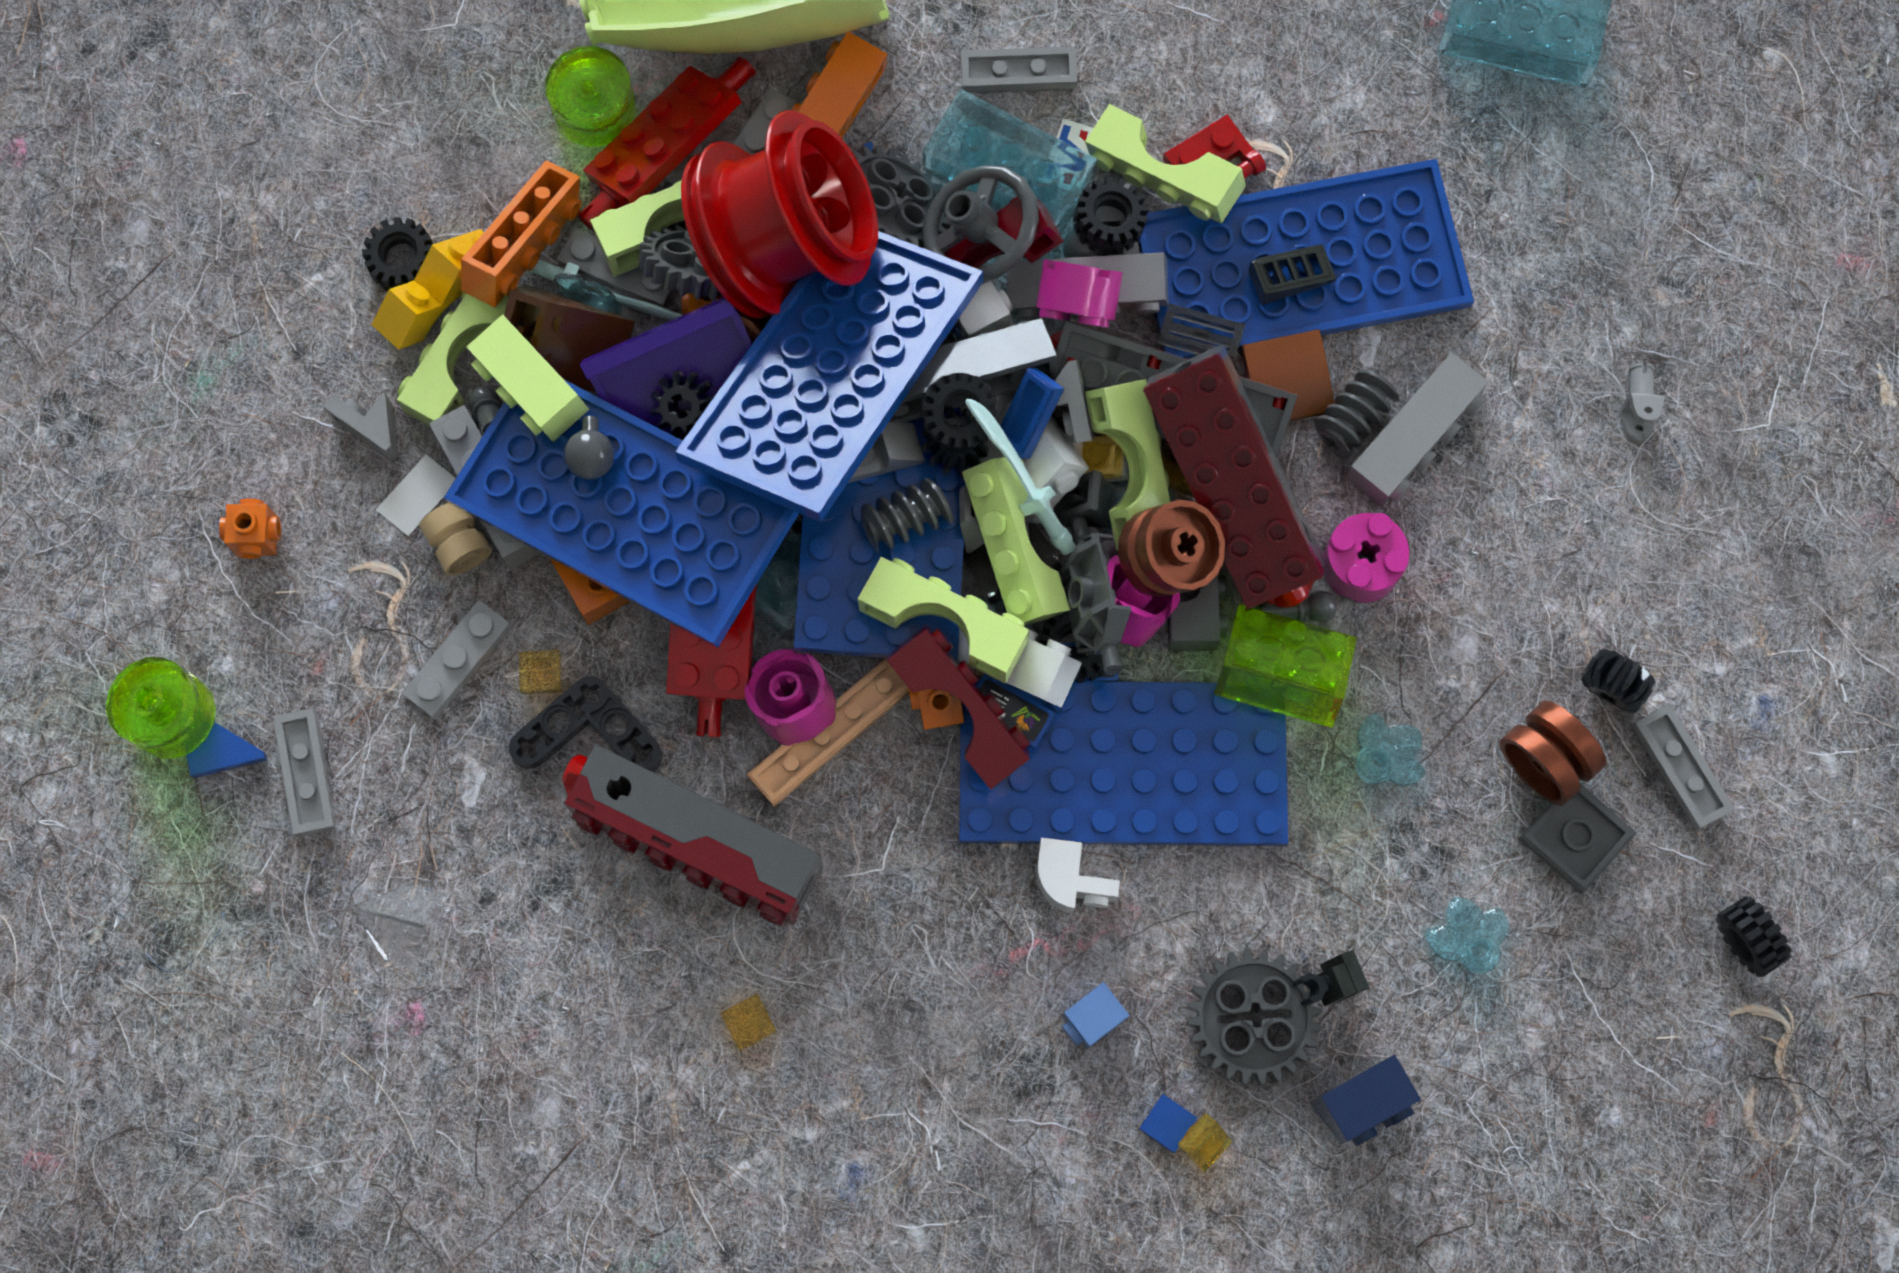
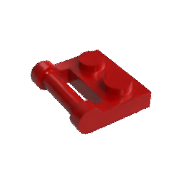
M1228 114L1168 150L1163 155L1165 164L1182 165L1193 162L1207 152L1228 162L1239 156L1242 163L1237 166L1242 168L1244 179L1250 175L1257 176L1267 169L1262 156L1251 147Z

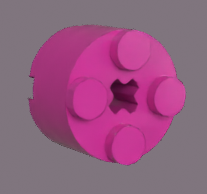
M1044 259L1036 307L1040 308L1039 316L1070 321L1071 313L1078 314V323L1109 328L1110 320H1115L1123 272Z
M1360 513L1348 517L1336 527L1325 547L1323 575L1330 588L1340 596L1343 595L1359 603L1378 601L1392 591L1408 566L1409 546L1407 539L1399 526L1384 513ZM1363 553L1365 556H1370L1372 559L1371 563H1369L1367 558L1359 559V554Z
M1115 555L1108 561L1107 567L1111 587L1116 594L1115 604L1131 607L1121 643L1130 644L1133 647H1141L1155 635L1176 609L1180 600V593L1158 597L1149 596L1136 589L1123 574L1119 558Z
M781 649L765 655L754 665L751 670L752 675L749 684L747 685L746 683L745 698L758 723L771 738L784 746H790L816 737L834 722L836 717L835 693L821 665L813 656L807 653L794 652L793 649Z

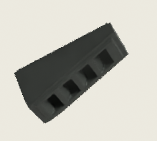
M1323 244L1252 260L1248 269L1261 305L1336 281V276ZM1316 257L1322 274L1315 275L1309 259ZM1296 263H1302L1306 278L1300 277ZM1288 267L1292 281H1286L1282 268ZM1274 271L1278 284L1272 285L1268 272Z

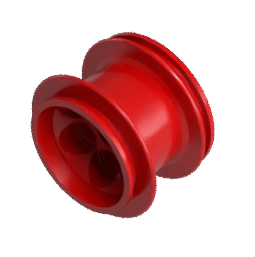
M785 110L778 113L771 120L766 134L765 150L750 155L732 143L719 141L708 145L702 153L692 157L684 169L681 182L682 209L694 250L705 272L718 291L731 305L742 313L754 318H765L778 314L780 312V305L797 281L817 271L830 281L842 286L855 285L861 282L867 274L871 256L878 242V219L874 199L867 179L854 154L844 140L825 123L812 120L797 111Z

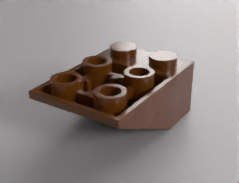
M526 284L510 290L504 313L507 320L564 380L583 390L596 392L590 378L586 379L580 366L582 360L631 339L636 323L635 320Z

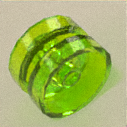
M579 46L562 53L550 66L545 79L546 97L560 132L572 142L587 147L605 146L611 143L634 120L636 115V99L630 75L623 61L610 50L597 46Z
M145 657L129 664L116 676L108 691L106 702L108 721L115 732L123 739L160 759H175L193 752L206 740L214 725L216 712L213 694L206 684L177 663L163 657Z

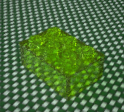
M1239 604L1229 632L1214 695L1333 728L1344 700L1357 637L1255 608L1247 610L1246 606Z

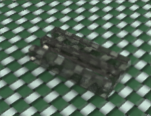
M1169 303L1158 344L1196 355L1216 347L1169 334V332L1216 345L1224 344L1225 347L1230 348V350H1227V353L1234 365L1245 324ZM1174 317L1232 333L1234 337L1229 338L1218 335L1208 330L1175 323L1172 320Z

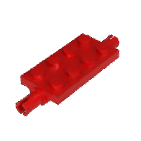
M738 56L718 78H711L691 65L680 73L657 98L652 100L583 169L589 180L600 187L601 193L578 213L577 216L581 222L594 232L591 219L600 216L607 210L618 209L633 203L641 196L649 194L742 103L736 92L750 78L756 75L753 66L746 59Z
M756 586L718 648L670 623L666 694L694 696V699H698L697 730L695 731L697 736L704 737L705 734H708V737H721L722 701H726V699L746 700L745 686L746 683L747 685L749 684L752 669Z

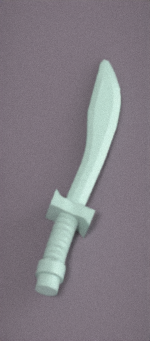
M538 260L533 270H526L525 272L527 274L533 273L559 283L558 292L570 296L573 287H579L652 316L668 320L682 316V314L624 296L578 278L577 273L580 266L570 262L567 263L564 269L543 260Z
M967 399L965 401L967 407L989 439L1009 461L1028 494L1027 500L1022 505H1019L1024 516L1035 513L1049 534L1050 541L1054 547L1059 549L1062 555H1068L1073 552L1076 545L1072 541L1071 534L1066 528H1063L1048 503L1052 497H1056L1051 485L1041 489L1036 488L1017 452L993 415L980 403Z

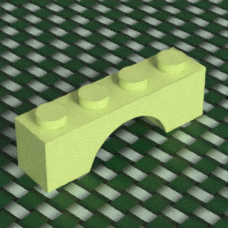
M1111 104L1108 105L1085 140L1090 160L1096 167L1106 172L1112 169L1122 174L1127 182L1132 183L1136 187L1142 188L1144 185L1154 190L1162 200L1170 204L1181 203L1187 206L1192 214L1205 221L1211 218L1222 224L1246 187L1242 168L1209 152L1193 162L1182 165H1170L1157 161L1146 151L1147 134L1142 119Z
M682 180L676 182L672 187L655 194L641 196L633 203L618 209L607 210L600 216L590 220L596 240L614 277L639 266V249L644 236H650L651 231L661 233L662 227L667 228L676 222L685 220L681 200Z
M462 292V301L454 312L450 311L443 319L440 327L441 333L433 344L429 343L422 351L419 358L420 365L412 376L409 375L402 381L398 389V398L396 400L406 414L431 427L429 425L430 422L464 405L465 401L454 383V368L457 359L467 345L501 315H504L508 296H505L494 308Z
M1146 379L1085 391L1092 432L1104 434L1113 439L1123 450L1129 467V482L1126 492L1120 502L1109 511L1116 551H1118V539L1127 521L1138 512L1171 502L1168 491L1169 476L1164 469L1160 451L1161 436L1156 429L1152 408L1143 391L1147 383Z
M1005 457L993 458L963 471L962 474L1007 613L1016 616L1027 625L1070 611L1058 571L1047 566L1039 558L1031 545L1026 531L1025 517L1019 505H1022L1027 500L1028 494L1009 461Z
M880 557L858 597L859 611L895 629L905 621L916 616L936 615L944 617L956 624L964 633L969 645V666L1006 684L1029 640V629L1024 627L1025 623L1009 613H1003L1001 616L988 610V605L973 595H966L964 598L950 591L951 586L939 578L930 576L929 579H926L914 573L915 569L900 559L893 558L891 562Z

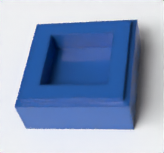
M1162 1094L1138 1130L1174 1154L1197 1120V1117Z

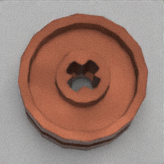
M1176 500L1138 512L1127 521L1118 539V558L1123 574L1136 589L1149 596L1166 597L1208 585L1218 575L1224 561L1225 539L1219 522L1208 509L1195 501Z
M1543 700L1525 717L1527 726L1517 724L1499 743L1507 762L1531 789L1552 804L1563 806L1581 790L1579 780L1589 782L1607 765V761L1600 744L1576 717L1556 703Z

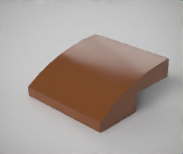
M1319 329L1242 345L1241 353L1248 379L1298 395L1289 422L1325 415L1324 411L1327 406L1334 404L1331 380Z

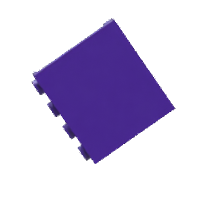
M723 297L585 358L580 366L586 379L590 378L599 398L657 427L658 422L663 417L661 414L651 415L650 409L660 406V402L653 400L650 395L653 391L663 392L659 384L661 378L667 377L672 381L673 372L680 370L687 378L690 372L695 371L699 373L698 385L707 380L712 383L711 388L706 392L707 396L716 395L753 342L738 309ZM690 400L678 401L679 410L691 409ZM671 425L662 429V431L670 434ZM683 432L679 437L682 441L685 439Z

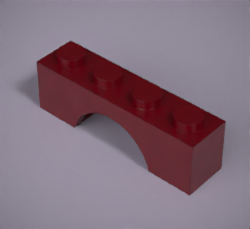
M1018 196L1013 198L1007 206L996 212L998 216L997 227L1014 240L1019 235L1023 221L1022 205ZM1038 198V226L1033 243L1023 256L1031 264L1064 242L1046 206ZM967 239L944 252L945 257L973 268H979L988 260L1005 254L988 240L982 243H972Z
M926 624L889 653L886 661L912 693L926 689L943 690L953 694L964 703L971 714L974 726L971 740L965 749V759L991 790L1030 759L1027 747L1031 743L1017 725L1010 728L1002 719L1001 715L1005 713V710L991 693L984 696L975 683L979 678L965 660L958 664L949 651L953 648V645L939 628L932 631Z

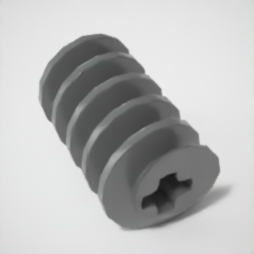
M1369 370L1358 371L1354 377L1355 381H1351L1346 385L1345 392L1339 393L1336 396L1335 404L1328 405L1324 411L1325 415L1319 416L1314 423L1321 440L1334 453L1344 459L1351 457V452L1346 446L1347 443L1357 448L1362 443L1356 434L1357 432L1364 436L1371 434V428L1366 421L1375 425H1379L1382 419L1376 410L1383 413L1391 411V405L1386 398L1396 402L1400 400L1398 392L1387 379Z
M929 478L921 480L920 489L913 484L908 485L905 489V496L900 491L892 492L890 502L885 497L877 498L876 510L868 503L861 506V521L864 532L877 554H879L878 542L883 541L890 550L894 548L893 536L896 534L904 543H908V529L910 528L918 536H924L923 523L928 522L935 531L938 530V517L941 515L949 524L954 523L952 510L944 492Z

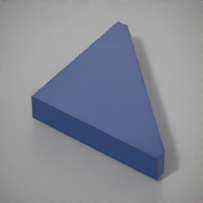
M184 703L177 704L191 777H202L268 760L267 754L188 705Z

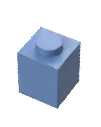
M1103 982L1063 1013L1062 1017L1066 1023L1062 1026V1029L1075 1046L1083 1043L1088 1050L1126 1021L1130 1015Z

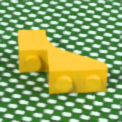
M478 229L433 244L414 281L388 290L371 325L398 350L424 341L440 314L462 295L461 259L484 232Z

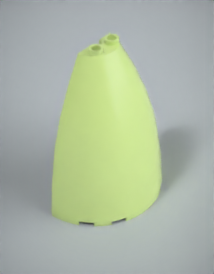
M579 0L586 20L590 21L585 23V29L593 46L604 43L651 51L694 54L764 51L837 36L890 19L885 0Z

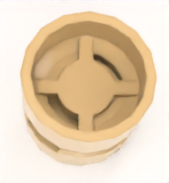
M450 503L441 505L427 514L420 521L419 527L429 545L437 548L435 555L448 576H454L467 572L481 564L491 555L492 549L483 533L477 532L474 528L476 524L474 517Z

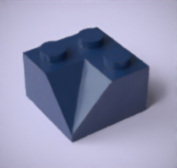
M1394 1054L1312 1100L1310 1104L1341 1144L1352 1140L1355 1146H1358L1378 1135L1375 1129L1376 1125L1383 1122L1385 1128H1388L1415 1114L1411 1106L1419 1102L1421 1098Z

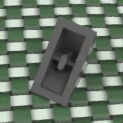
M1093 470L1081 476L1078 485L1060 499L1054 506L1053 512L1062 526L1071 527L1070 521L1072 518L1083 516L1087 519L1088 527L1109 528V511L1111 510L1113 489L1102 472Z

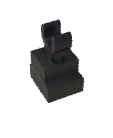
M1354 950L1342 953L1320 964L1323 972L1317 975L1308 973L1293 981V986L1304 984L1310 991V997L1301 1001L1302 1006H1310L1319 1000H1322L1323 1005L1327 1006L1335 1002L1344 1001L1370 989Z

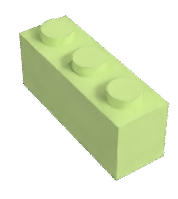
M501 315L466 346L476 358L471 363L472 367L486 382L494 378L500 384V387L495 392L511 409L518 404L525 413L520 419L536 436L543 431L554 442L589 411V408L578 394L504 315Z

